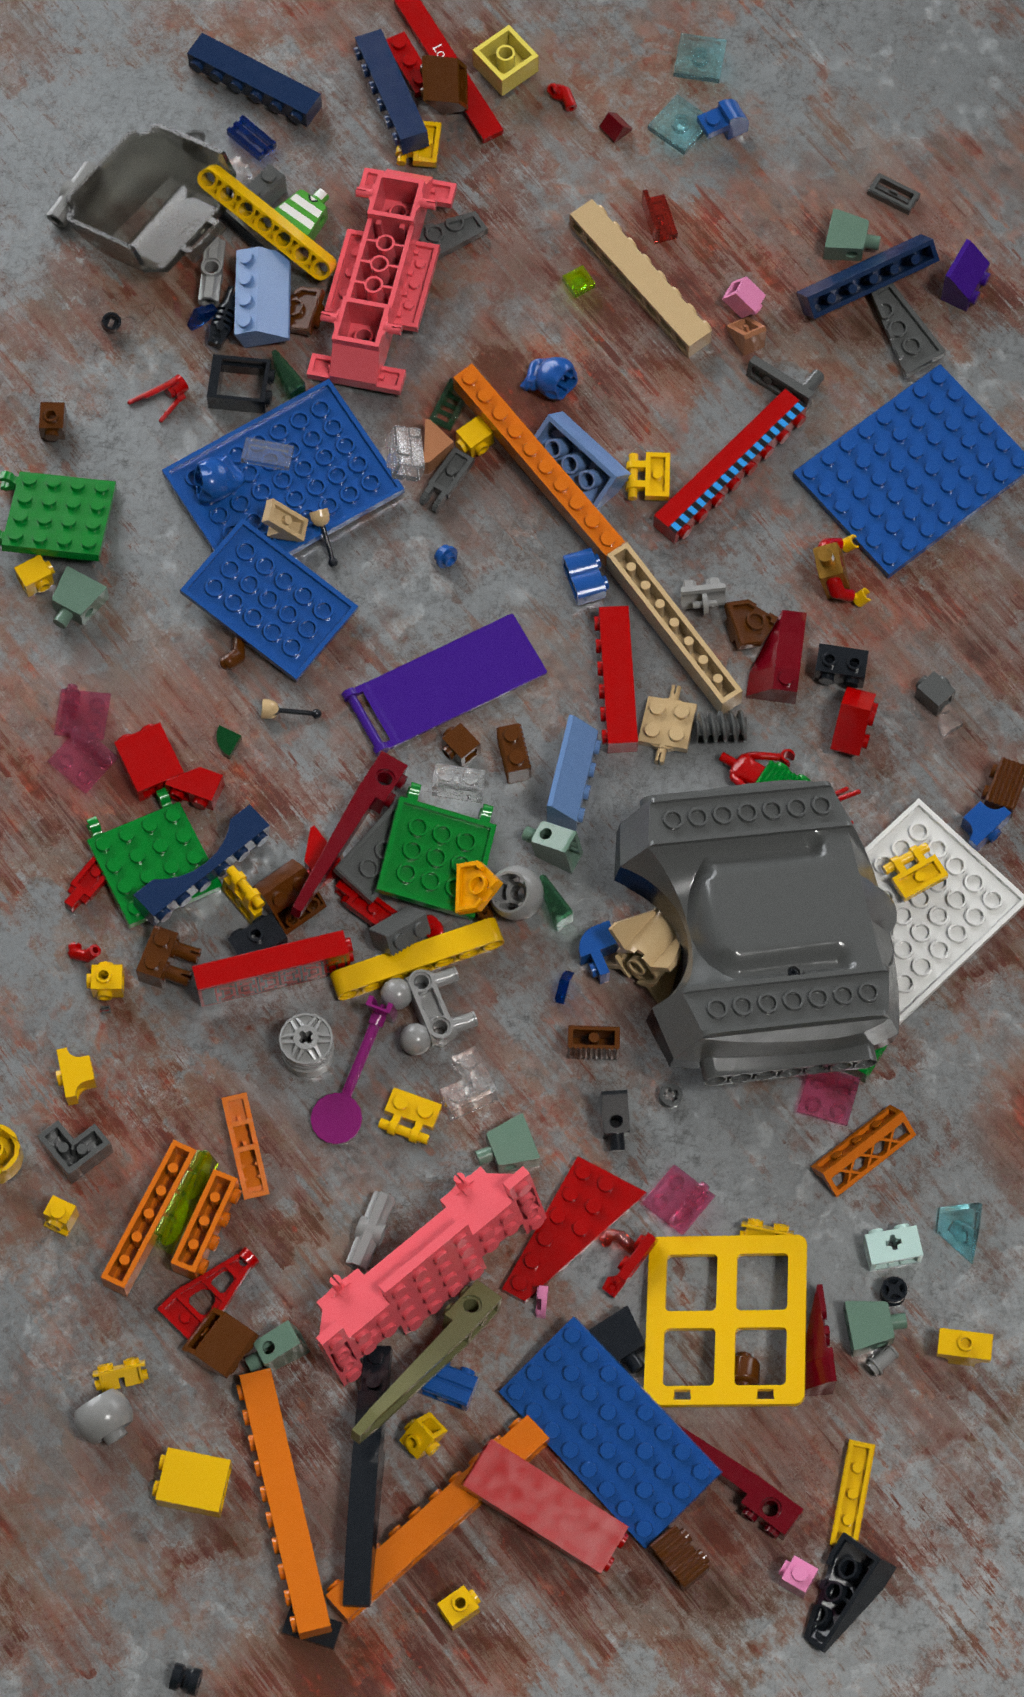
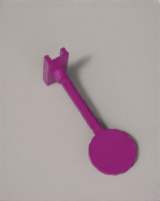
M369 995L366 1006L371 1014L368 1021L370 1025L342 1092L325 1095L317 1101L312 1109V1129L318 1138L329 1144L339 1145L347 1143L356 1137L361 1129L363 1120L361 1108L352 1098V1095L379 1029L383 1028L385 1020L394 1023L398 1015L394 1004L388 1002L387 1007L383 1004L379 1007L375 997Z

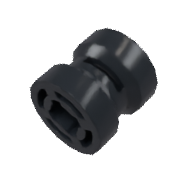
M176 1662L170 1678L169 1689L174 1691L181 1689L186 1691L188 1695L196 1696L201 1685L203 1669L196 1667L189 1669L185 1664Z

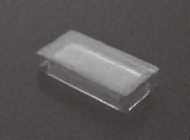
M246 437L241 462L289 471L294 446Z

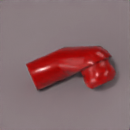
M555 83L547 86L549 96L562 101L566 111L571 112L577 108L573 94L567 86Z
M72 942L68 945L69 951L67 954L72 960L89 963L101 954V948L96 944L91 945L86 950H82V945L79 942L77 944Z

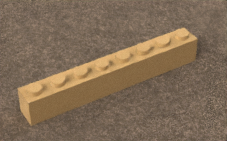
M591 199L570 213L569 227L687 358L711 343L712 329L706 320L700 319L695 308L682 299L681 293L676 287H671L662 271H657L652 266L649 257L637 249L633 239L627 238L623 234L620 225L607 216V212L602 205H597Z
M628 542L607 554L606 568L714 708L725 714L739 705L742 701L743 690Z

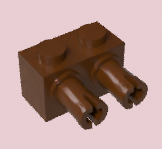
M154 925L136 969L138 980L163 989L167 980L188 987L190 984L188 980L191 981L193 972L172 966L173 962L177 957L197 964L199 961L197 958H200L202 949L181 943L178 932Z

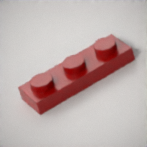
M405 31L387 38L386 41L405 82L414 97L417 98L421 96V87H423V78L420 73L422 60Z

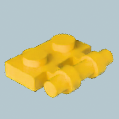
M423 121L428 132L429 146L406 154H402L399 146L396 147L397 164L405 166L406 159L413 157V166L436 168L442 129L441 122Z
M646 452V461H638V454L630 453L626 469L631 475L625 485V490L628 492V500H637V493L645 491V500L669 501L670 453ZM639 472H645V480H638Z
M927 843L910 847L907 853L899 857L894 856L890 858L889 862L882 866L885 875L893 871L898 874L891 879V883L904 902L948 878V873L935 854L927 859L925 858L924 854L930 851ZM913 860L917 863L909 869H906L904 866Z
M232 865L226 870L228 876L223 878L222 891L251 925L253 920L262 915V907L265 905V902L260 897L261 893L258 889L253 888L247 882V876Z
M394 1087L384 1110L385 1114L393 1116L391 1121L381 1118L378 1128L386 1130L389 1135L395 1136L397 1134L408 1138V1141L414 1144L419 1142L427 1145L430 1135L422 1133L423 1127L434 1130L442 1110V1104ZM401 1120L415 1124L413 1129L400 1125Z

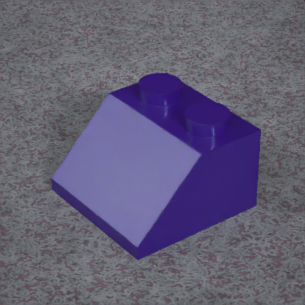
M966 239L945 275L941 295L942 301L963 311H967L971 304H976L980 296L979 289L981 285L985 287L991 276L988 273L990 262L971 240Z

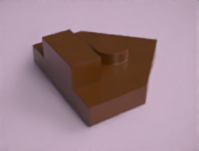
M301 286L293 291L294 294L291 295L290 332L312 335L313 329L319 328L321 312L325 310L322 302L326 293L320 288Z
M749 599L726 602L724 605L727 616L724 623L731 643H736L738 650L761 647L778 617L758 608L757 604Z

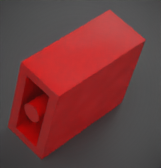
M160 722L148 724L136 733L122 735L114 742L118 757L140 802L157 795L156 791L165 787L166 780L184 773Z

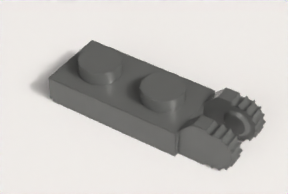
M454 447L428 482V486L422 493L419 503L425 505L432 497L433 492H437L440 495L434 501L432 511L438 513L445 504L446 499L450 498L474 465L475 458Z

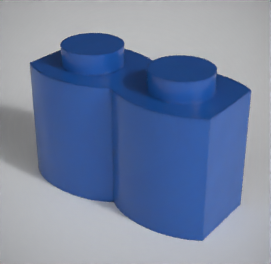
M591 548L564 555L562 564L576 604L579 606L606 598L609 583L606 575L602 576L600 573L601 561L599 555L594 554Z

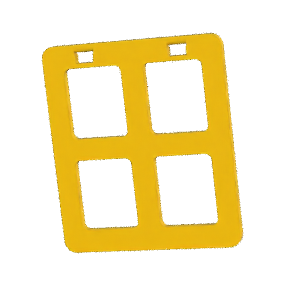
M801 1235L656 1237L658 1242L649 1253L644 1389L661 1407H779L802 1404L805 1399L806 1239ZM740 1257H788L787 1307L784 1310L737 1309L738 1259ZM670 1258H717L716 1308L714 1310H666L667 1267ZM785 1330L787 1332L786 1382L783 1385L735 1384L736 1333L738 1331ZM668 1331L715 1332L714 1383L712 1385L666 1386L663 1384L665 1334ZM758 1391H774V1399H758ZM675 1392H690L691 1399L674 1400Z

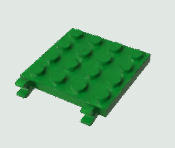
M1 471L0 481L2 482L0 489L6 491L15 490L5 531L0 530L2 551L100 561L116 493V481L22 471L19 472L17 477L9 471Z
M411 782L406 798L400 796L397 802L375 892L473 920L475 913L464 915L455 913L456 864L478 860L487 866L497 826L490 823L494 806L483 804V808H480L478 819L417 801L421 785Z
M165 787L156 791L157 796L155 798L161 808L160 810L104 833L96 816L86 820L88 824L86 827L92 838L87 839V845L129 929L148 921L133 905V895L153 879H169L182 876L196 870L209 860L180 802L172 804ZM218 876L211 881L210 886L205 891H198L194 894L189 903L222 890V884Z

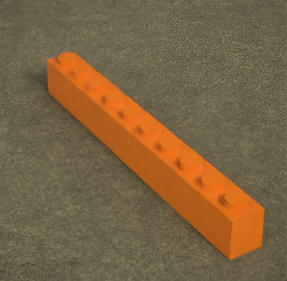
M471 363L453 377V389L475 415H479L493 430L494 437L587 546L592 549L593 553L599 555L600 561L606 567L607 554L625 544V541Z
M271 1368L239 1375L241 1384L236 1385L239 1400H245L247 1409L242 1410L245 1426L251 1425L253 1433L248 1435L251 1451L256 1450L259 1459L254 1461L257 1477L262 1476L264 1486L259 1487L263 1503L268 1502L270 1511L265 1512L268 1527H274L276 1537L271 1538L275 1554L280 1553L282 1563L277 1564L281 1580L286 1579L288 1589L283 1590L287 1607L292 1606L294 1616L289 1617L293 1633H299L300 1640L332 1632Z
M526 1415L523 1419L518 1417L508 1427L509 1432L503 1437L498 1435L493 1439L527 1462H530L545 1449L549 1442V1437L529 1415ZM480 1453L476 1454L469 1461L468 1464L470 1466L463 1473L458 1471L449 1479L448 1482L450 1484L443 1491L440 1488L437 1489L428 1498L430 1502L424 1508L417 1507L408 1516L410 1520L405 1525L401 1526L399 1524L393 1528L388 1534L389 1539L382 1545L377 1543L371 1604L483 1504L482 1501L460 1488ZM337 1579L327 1588L326 1600L349 1625L367 1607H343L344 1579L342 1581Z

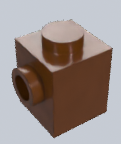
M40 402L39 432L41 439H46L47 441L66 440L67 410L65 402Z
M459 723L456 727L452 726L444 732L441 750L449 760L453 759L463 768L481 753V744L462 723Z

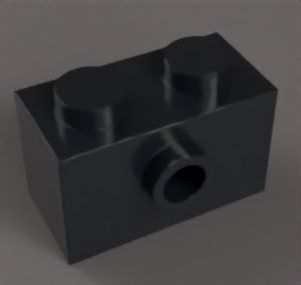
M272 913L267 916L261 915L257 917L250 926L245 929L239 928L235 930L228 938L229 948L234 956L288 943L286 934Z

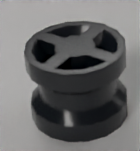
M892 1276L887 1278L881 1285L879 1294L881 1301L888 1302L889 1307L895 1308L900 1306L906 1298L907 1285L899 1277Z

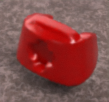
M427 915L431 930L430 935L427 934V937L431 938L445 933L442 923L435 916Z

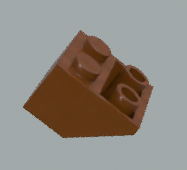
M422 55L420 73L423 78V87H421L423 101L442 115L468 111L467 65L458 58Z
M291 859L253 886V888H257L261 893L260 897L265 902L263 908L268 914L272 913L286 935L327 907L318 891L299 919L290 914L298 895L309 877L305 867L294 859Z
M213 1307L181 1350L201 1368L227 1379L229 1375L236 1371L238 1363L244 1355L254 1347L253 1343L259 1335L227 1312Z

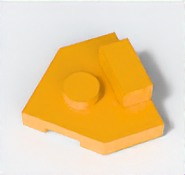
M477 860L456 864L455 913L464 915L482 912L504 884L484 863Z

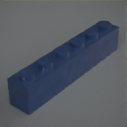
M382 29L355 37L356 47L353 48L354 56L357 61L361 60L362 64L360 67L364 78L368 77L370 80L368 82L372 95L376 94L377 96L376 104L378 110L385 114L383 116L387 130L391 129L393 132L391 133V138L394 146H399L402 154L428 147L427 129Z
M204 33L200 34L187 52L188 64L195 72L209 76L216 83L227 85L232 91L248 96L253 102L269 107L276 114H283L296 124L308 127L322 107L321 93Z
M920 234L796 293L803 314L816 319L940 261L934 240Z

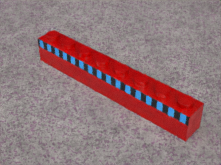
M784 389L654 515L653 527L674 544L680 539L684 540L692 531V527L697 522L699 524L702 523L708 516L709 511L713 507L717 508L724 501L725 495L730 490L732 492L735 491L741 484V480L746 475L750 476L762 459H768L772 455L774 448L779 443L783 444L795 427L798 429L804 424L807 418V406L787 389Z

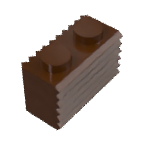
M516 723L498 727L497 742L507 783L512 784L530 780L532 777L531 765L522 725Z
M1001 757L999 765L993 764L989 775L993 781L991 786L985 785L981 799L985 800L984 805L990 809L1006 807L1011 812L1010 818H1012L1024 787V764Z
M568 1025L567 1057L569 1059L572 1057L574 1059L577 1057L581 1059L583 1057L590 1060L592 1058L595 1060L597 1058L600 1060L603 1058L605 1060L608 1058L610 1060L613 1058L615 1060L619 1059L620 1027Z
M674 1525L651 1543L649 1550L684 1592L709 1572L708 1563L710 1560L701 1549L695 1550L690 1543L692 1538L684 1528L679 1530Z

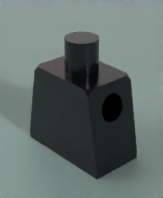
M627 1090L601 1091L600 1111L603 1139H609L610 1152L625 1151L624 1137H629L630 1134ZM618 1121L620 1127H612L611 1122Z
M628 1306L623 1307L589 1329L621 1365L625 1363L632 1375L645 1367V1364L638 1356V1354L645 1350V1341Z

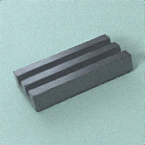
M881 173L877 175L867 192V195L907 215L910 214L911 209L914 208L921 194ZM880 182V183H882V184H884V185H886V186H888V187H890V188H892V189H888V188H886V187H884V186H882V185H880V184H878V183ZM898 192H900V193H902V194H904V195H906V196H908V197H910V198H912V199L910 200V199H908V198H906V197H904V196L898 194Z

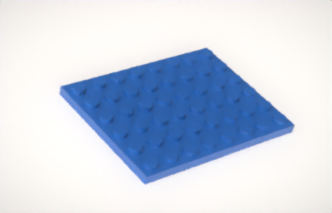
M939 364L793 471V477L848 536L852 534L857 536L852 541L859 545L862 552L887 578H890L1024 477V451L951 374Z
M330 379L323 381L162 469L163 476L213 551L242 518L267 536L269 526L262 523L266 500L272 498L309 519L303 542L269 537L288 553L294 555L324 538L321 527L314 525L311 521L310 512L328 508L330 520L326 525L328 535L405 493L404 487ZM224 454L232 455L234 464L245 475L243 485L218 502L206 503L199 500L194 483V472L197 464L205 458L215 457L218 459L223 457Z

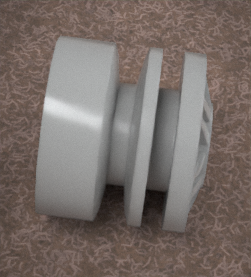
M302 1013L291 1017L285 1022L280 1030L279 1044L283 1064L288 1071L297 1077L308 1079L318 1077L328 1071L334 1061L335 1046L332 1029L327 1021L317 1014ZM304 1039L305 1041H309L311 1039V1043L309 1044L308 1042H304L302 1044V1040Z

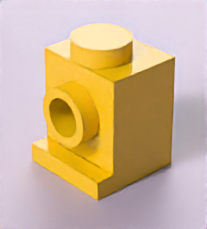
M52 1195L43 1212L46 1220L43 1226L64 1237H68L79 1217L77 1207Z

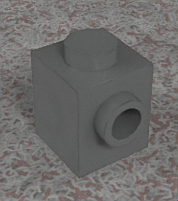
M933 671L928 677L924 675L917 682L915 698L937 717L954 700L956 690L951 686L946 677L939 676Z

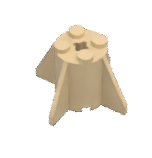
M657 908L614 922L608 930L620 948L605 961L608 969H621L628 978L633 975L639 979L637 984L647 987L657 1004L670 996L682 958L681 947L673 928Z

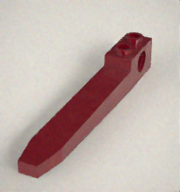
M381 751L358 786L292 907L291 915L298 919L301 917L370 810L372 809L380 814L385 806L389 808L396 797V794H394L397 788L401 790L408 779V776L405 775L408 765Z
M680 1426L722 1470L723 1473L717 1479L744 1498L740 1504L741 1514L750 1522L755 1523L757 1521L763 1525V1530L774 1539L779 1537L781 1540H784L802 1516L804 1509L764 1479ZM771 1505L776 1508L777 1514L769 1517L764 1514L763 1508Z

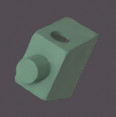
M833 208L823 259L860 261L863 257L864 248L878 251L881 236L868 234L869 221L867 219Z
M67 566L51 600L54 610L58 612L53 622L62 629H65L71 620L81 625L85 624L109 599L107 587Z
M542 821L537 829L527 826L523 831L522 840L531 843L537 858L568 873H573L583 855L576 831L546 821Z
M523 1113L486 1133L488 1147L475 1151L480 1166L494 1161L499 1173L519 1170L522 1166L525 1169L540 1166V1156Z
M844 1302L843 1313L852 1357L883 1348L887 1344H893L895 1338L894 1330L908 1328L906 1314L890 1315L888 1302Z
M287 1320L257 1339L253 1343L257 1351L247 1356L245 1361L252 1372L264 1365L267 1368H271V1371H275L311 1351L300 1330Z

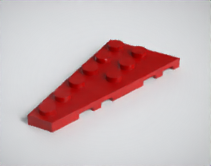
M577 1156L545 1212L547 1218L541 1227L533 1233L505 1282L502 1292L526 1304L537 1294V1287L539 1285L546 1286L555 1275L563 1271L574 1258L582 1254L620 1217H623L638 1201H641L647 1195V1192Z

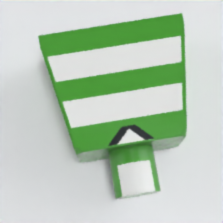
M320 188L313 195L304 190H298L274 210L314 241L328 219L327 207L324 203L329 199V196Z

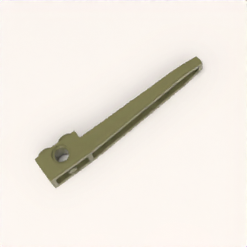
M476 1280L471 1287L467 1285L461 1291L459 1299L454 1304L450 1303L443 1311L442 1316H444L442 1328L444 1330L352 1429L351 1439L358 1444L364 1441L466 1348L500 1311L502 1297L479 1280Z

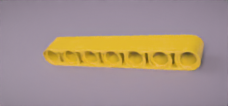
M212 164L199 172L197 182L203 190L317 280H324L336 271L337 262L331 254L221 166ZM208 172L213 174L215 182L208 179ZM226 187L233 191V197L227 194ZM245 202L252 206V212L247 211ZM264 217L270 220L271 227L264 224ZM283 232L289 235L290 242L283 239ZM301 247L307 249L309 257L302 254ZM320 262L327 266V272L320 268Z
M493 917L486 918L411 944L410 947L407 946L406 949L399 950L398 954L395 953L394 956L384 953L340 968L330 974V979L338 1000L344 1001L378 990L391 978L404 979L419 969L433 971L502 946L505 941L496 919Z

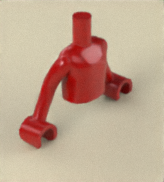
M785 749L781 753L747 752L741 754L736 759L723 752L719 761L731 767L729 771L730 781L735 785L756 783L766 768L755 760L779 761L789 768L790 762L785 758L794 760L795 753L791 749Z

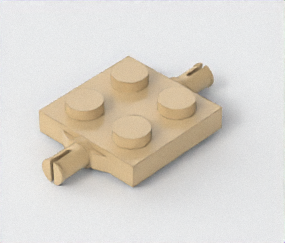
M676 685L671 686L669 698L663 699L648 696L638 737V745L652 747L657 750L654 760L656 765H659V762L660 765H664L666 752H688L697 713V704L679 700L682 689L679 685H677V688Z

